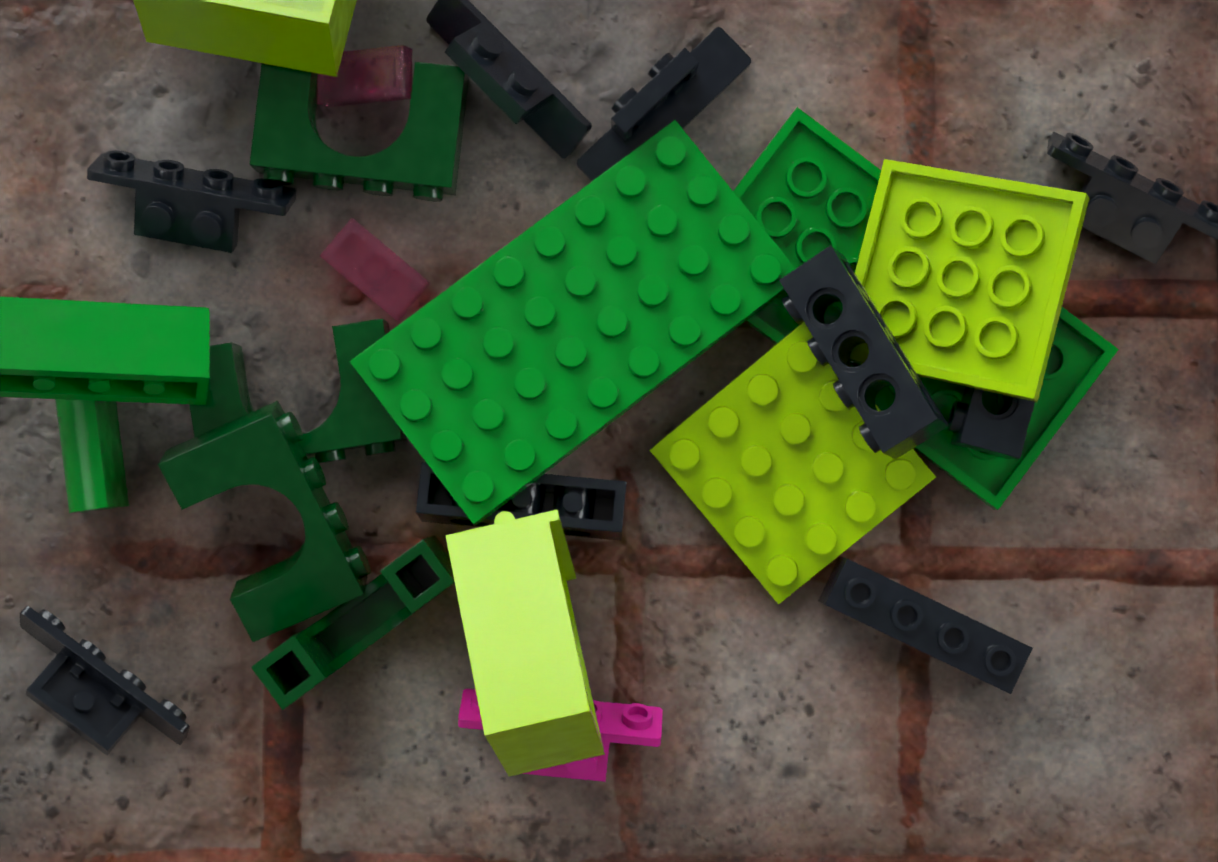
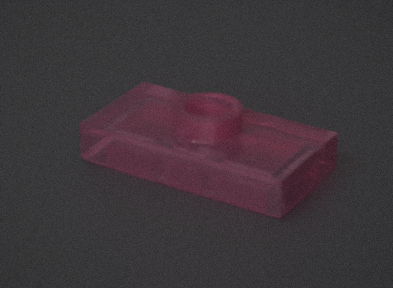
M398 45L344 51L337 77L323 74L317 75V104L325 107L411 99L412 48Z
M353 218L348 221L320 255L321 258L398 322L430 285L424 277Z

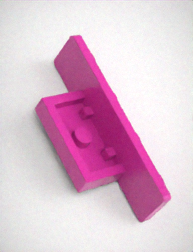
M475 689L463 690L458 715V726L460 728L483 730ZM593 700L605 755L523 774L606 782L610 742L653 747L660 746L663 710L660 707L646 706L640 703L622 704Z

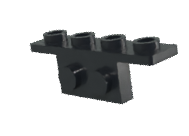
M437 0L426 21L449 44L445 53L515 124L524 120L561 158L565 159L571 155L591 130L592 124L469 0Z
M716 27L691 52L684 48L676 57L667 53L650 69L648 75L652 79L639 92L634 88H630L615 102L611 108L615 113L611 118V128L577 160L578 168L593 181L674 120L684 129L750 66L751 58L721 27Z
M1056 132L1052 133L1048 140L1047 154L1089 175L1080 192L1087 193L1089 197L1083 228L1154 264H1157L1182 223L1218 240V205L1206 200L1198 204L1182 196L1184 194L1183 190L1174 183L1163 178H1157L1154 182L1138 174L1139 169L1130 161L1116 155L1108 159L1092 151L1093 145L1081 136L1067 133L1064 137Z
M114 150L102 153L87 168L88 180L135 189L134 235L232 253L237 246L240 208L285 216L296 200L297 190L285 187L280 182L264 181L263 178L255 179L254 181L237 178L231 172L222 169L200 171L184 168L182 163L174 160L152 162L136 159L132 153Z
M26 606L20 612V627L57 654L27 688L26 696L106 755L112 751L139 717L145 719L179 745L187 738L190 726L184 722L187 717L180 708L165 699L160 703L144 692L146 689L145 684L133 673L125 669L118 673L104 662L106 659L105 655L94 644L84 639L78 643L63 631L66 629L64 624L49 611L42 609L38 613L31 607Z

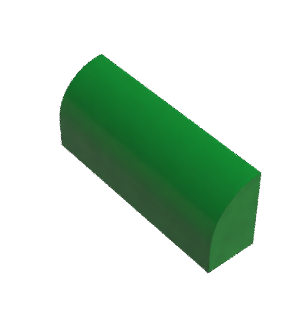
M0 296V397L206 405L210 378V308Z
M55 399L69 513L129 506L117 403L115 401Z

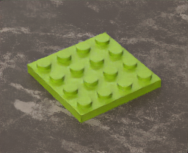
M884 159L855 274L918 376L1038 402L1089 197L1087 193ZM868 344L857 345L851 351L849 361L863 364L869 354Z
M804 322L650 449V452L778 604L783 602L936 478L913 449L897 459L884 454L881 450L877 453L871 450L859 431V426L865 422L856 407L849 410L837 395L833 383L839 379L830 364L823 367L810 350L807 341L813 336Z

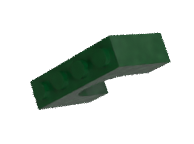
M415 62L409 115L402 133L386 149L373 155L358 157L334 151L322 141L316 124V108L320 74L261 63L249 165L259 174H263L264 181L293 185L294 178L312 179L314 187L336 191L343 190L344 183L363 185L364 193L379 196H392L393 189L413 191V198L433 202H441L443 194L456 196L469 76L459 66Z
M381 318L332 326L341 383L338 402L327 420L317 428L304 433L303 440L299 442L306 456L315 455L319 464L345 460V450L361 447L365 448L366 456L395 452V442L407 440L405 434L349 362L390 332L389 323ZM232 342L210 346V378L206 405L189 404L194 437L254 411L248 392L242 346Z
M279 401L167 449L158 463L182 510L237 486L260 485L283 494L299 511L305 528V541L299 550L282 562L238 580L231 594L230 601L252 642L364 595L367 575L371 573L364 551L360 546L353 548L345 533L349 526L338 502L330 503L322 486L326 485V479L320 464L315 457L307 458L299 442L303 440V433L296 417L292 412L284 413Z
M435 535L422 539L380 571L381 574L366 585L364 595L339 605L307 629L293 635L251 667L282 710L304 696L455 583L450 556Z

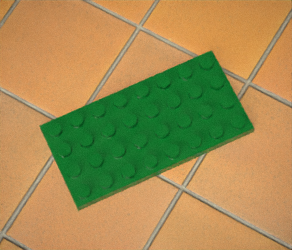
M797 107L733 192L795 268H798L831 245L845 256L855 272L881 170ZM786 291L745 321L775 345L800 325L790 316L782 302V299L788 295ZM834 302L827 307L824 313L825 324L834 323L839 319L843 310L842 302ZM1062 307L1038 402L1034 404L1020 459H1006L950 444L953 432L948 431L947 428L913 449L993 510H998L1119 349ZM849 361L851 367H857L862 365L860 363ZM919 376L943 417L948 422L953 403L955 401H962L965 386ZM884 387L876 395L875 404L881 411L888 409L894 403L896 397L894 387ZM984 391L982 394L984 408L991 414L996 415L999 413L1004 404L1003 395Z
M674 120L349 362L469 520L476 526L785 292L779 280L796 268L682 127Z

